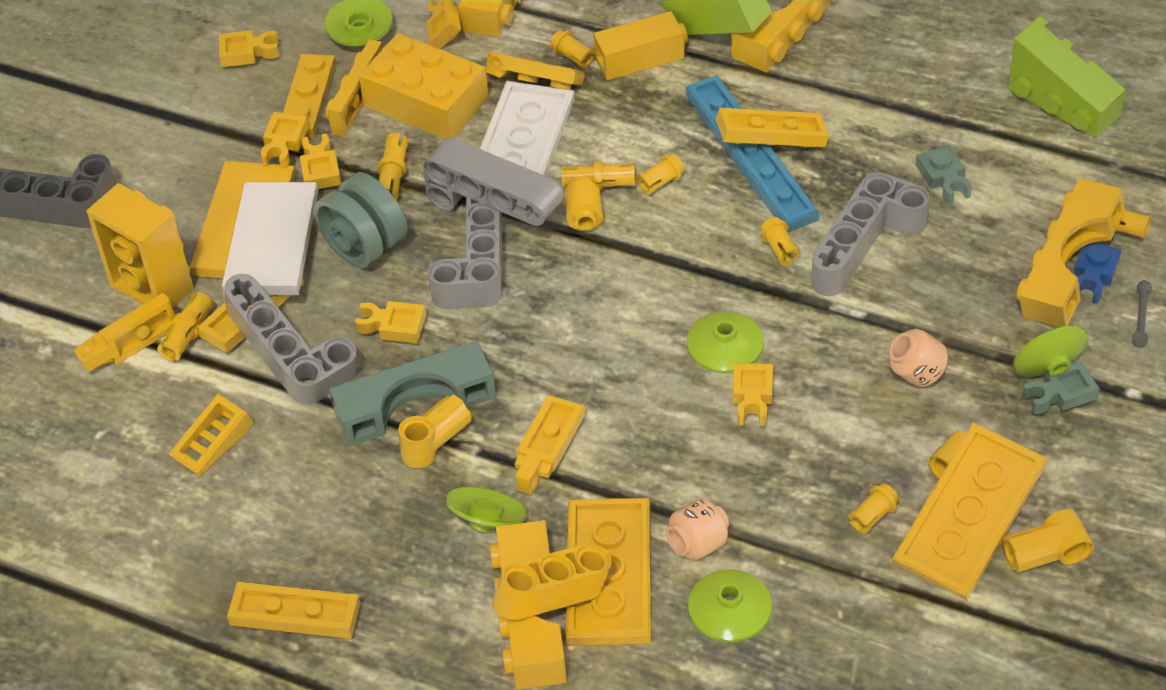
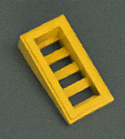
M217 393L170 451L169 456L200 477L250 429L254 422L246 411ZM225 417L230 420L227 425L220 422ZM213 428L220 431L217 437L210 433ZM204 438L211 444L208 448H205L198 442ZM191 448L202 455L197 461L186 454Z

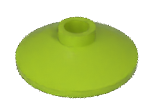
M343 0L328 11L324 23L328 36L335 42L347 46H364L369 39L378 41L383 38L392 27L393 17L390 8L380 0Z
M731 311L714 312L703 316L692 325L687 335V349L691 358L702 368L716 373H733L734 363L754 364L761 356L764 347L763 333L757 323L743 314Z
M1075 325L1049 330L1028 342L1017 353L1013 362L1014 369L1017 374L1023 377L1046 375V372L1051 376L1062 374L1070 368L1071 362L1085 349L1088 343V335L1082 327Z
M460 487L448 492L446 497L448 508L456 515L469 521L473 529L481 532H491L497 526L523 523L526 517V509L520 502L494 490L479 487Z
M733 569L719 570L706 575L693 587L688 599V612L694 626L708 638L727 643L741 642L756 636L765 628L772 613V599L764 583L752 574ZM730 596H731V597H735V599H734V600H726L725 597H730Z

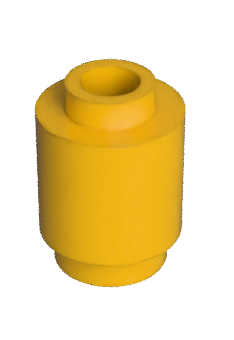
M574 178L568 183L564 191L567 223L570 227L579 231L592 230L599 226L603 220L600 189L590 178Z

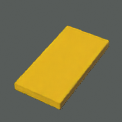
M224 162L189 267L191 276L224 278L244 183L294 182L296 177L295 166L288 165L287 168L283 169L280 165L276 164L263 166L262 163Z
M973 422L895 553L893 563L968 601L1047 465V458Z
M649 498L568 500L567 549L583 544L599 545L610 554L612 561L602 590L597 597L566 606L567 646L651 644Z

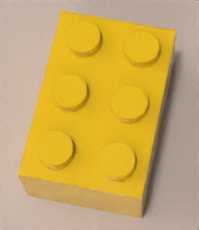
M400 33L394 36L359 75L363 105L365 107L444 139L454 138L489 98L486 67Z
M117 183L86 210L111 287L141 305L164 293L170 299L173 308L194 290L190 277V268L183 251L184 245L176 225L177 219L169 208L163 205L158 206L146 199L141 192L137 190L132 191Z

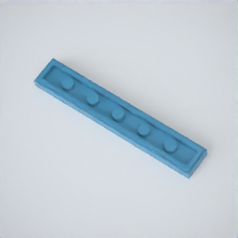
M715 75L686 86L687 98L772 215L786 221L789 226L788 232L819 221V211L770 145L723 142L716 122L719 108H742L720 78Z

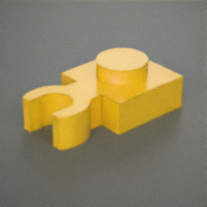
M434 0L429 1L428 10L432 12V16L426 21L428 45L441 49L447 42L457 37L461 26L459 8L454 5L455 0H439L438 3Z
M253 30L219 34V59L221 67L255 64L256 56H262L267 59L279 57L277 31H266L255 37Z
M273 112L263 135L265 145L261 150L263 166H268L272 158L279 157L281 168L285 169L290 163L288 151L299 152L302 139L309 128L307 116Z
M326 133L322 134V142L319 145L309 144L308 137H303L304 155L300 156L304 182H317L318 189L340 185L341 179L336 151L331 150L328 135Z
M388 301L386 309H379L373 303H360L361 317L370 318H356L355 326L356 331L361 334H371L379 331L381 340L418 344L426 318L425 305Z
M734 363L733 404H738L737 422L739 426H744L745 416L753 413L759 416L760 426H765L767 423L766 404H772L773 364Z

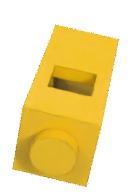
M672 11L593 33L595 60L607 81L684 59V44L688 43L686 28L683 23L678 24Z

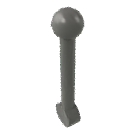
M1146 280L1140 281L1137 285L1140 299L1137 331L1132 336V344L1138 348L1145 347L1148 342V335L1145 333L1147 298L1148 294L1152 291V285Z

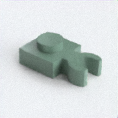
M950 145L916 155V167L931 189L943 188L942 197L947 204L950 205L954 202L953 191L962 192L966 199L971 197L972 186L970 181L965 178L966 168Z
M1079 361L1071 364L1070 368L1062 374L1051 376L1046 372L1044 382L1030 381L1026 383L1022 396L1024 399L1032 396L1040 397V399L1033 401L1032 412L1034 414H1042L1048 411L1051 404L1058 403L1061 410L1064 411L1098 400L1100 388L1083 362Z

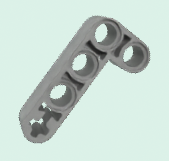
M446 138L423 163L427 196L431 203L443 211H451L465 196L531 225L539 226L545 222L564 197L562 188L553 179L454 138Z
M875 172L867 175L813 254L811 283L814 291L823 296H835L841 293L885 226L906 234L922 232L928 223L930 200L928 191L919 185L886 173Z
M466 197V258L438 260L428 269L432 302L437 307L442 309L481 308L493 306L499 302L502 297L501 211Z
M236 274L227 280L224 292L229 317L296 402L303 405L314 404L330 395L329 388L354 379L357 373L356 347L351 340L345 337H333L310 349L254 277L248 274ZM261 323L271 324L270 326H267V327H258V326H257V325H259V324H261ZM283 350L292 351V353L288 355L278 354ZM335 359L346 360L343 363H334L332 361ZM303 378L314 379V381L309 383L300 382Z

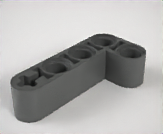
M92 154L84 157L79 162L72 178L0 168V216L91 228L86 210L116 185L109 159L101 154Z

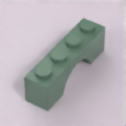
M478 340L329 388L334 413L348 447L386 435L387 423L393 412L404 403L414 399L425 397L443 399L454 394L468 408L496 398L493 373Z

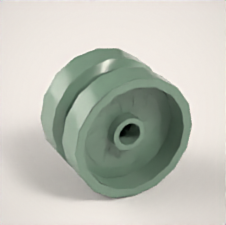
M362 172L355 173L342 182L338 191H332L315 203L313 209L318 228L330 247L343 260L360 269L368 267L380 258L383 250L390 249L403 240L408 231L405 216L392 194L378 180Z

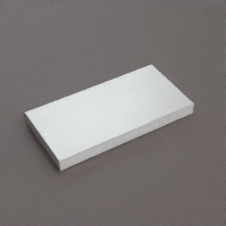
M506 81L480 149L547 176L575 100L574 91Z
M317 182L244 183L222 283L224 295V286L227 280L236 274L251 275L268 295H299L314 217L313 209L318 195Z

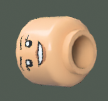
M912 329L901 333L893 340L889 350L890 367L898 376L919 387L928 386L937 381L945 372L948 361L947 348L941 341L927 332Z
M705 499L695 500L678 509L670 516L668 528L666 529L667 540L676 554L691 560H699L720 549L727 542L729 519L721 507L715 506Z

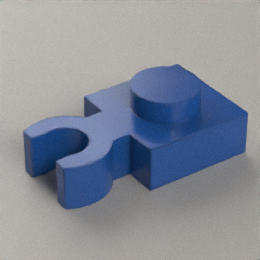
M1091 243L1081 248L1073 274L1078 277L1080 291L1088 289L1094 293L1092 303L1097 304L1100 301L1103 285L1111 286L1120 261L1121 249L1098 243Z

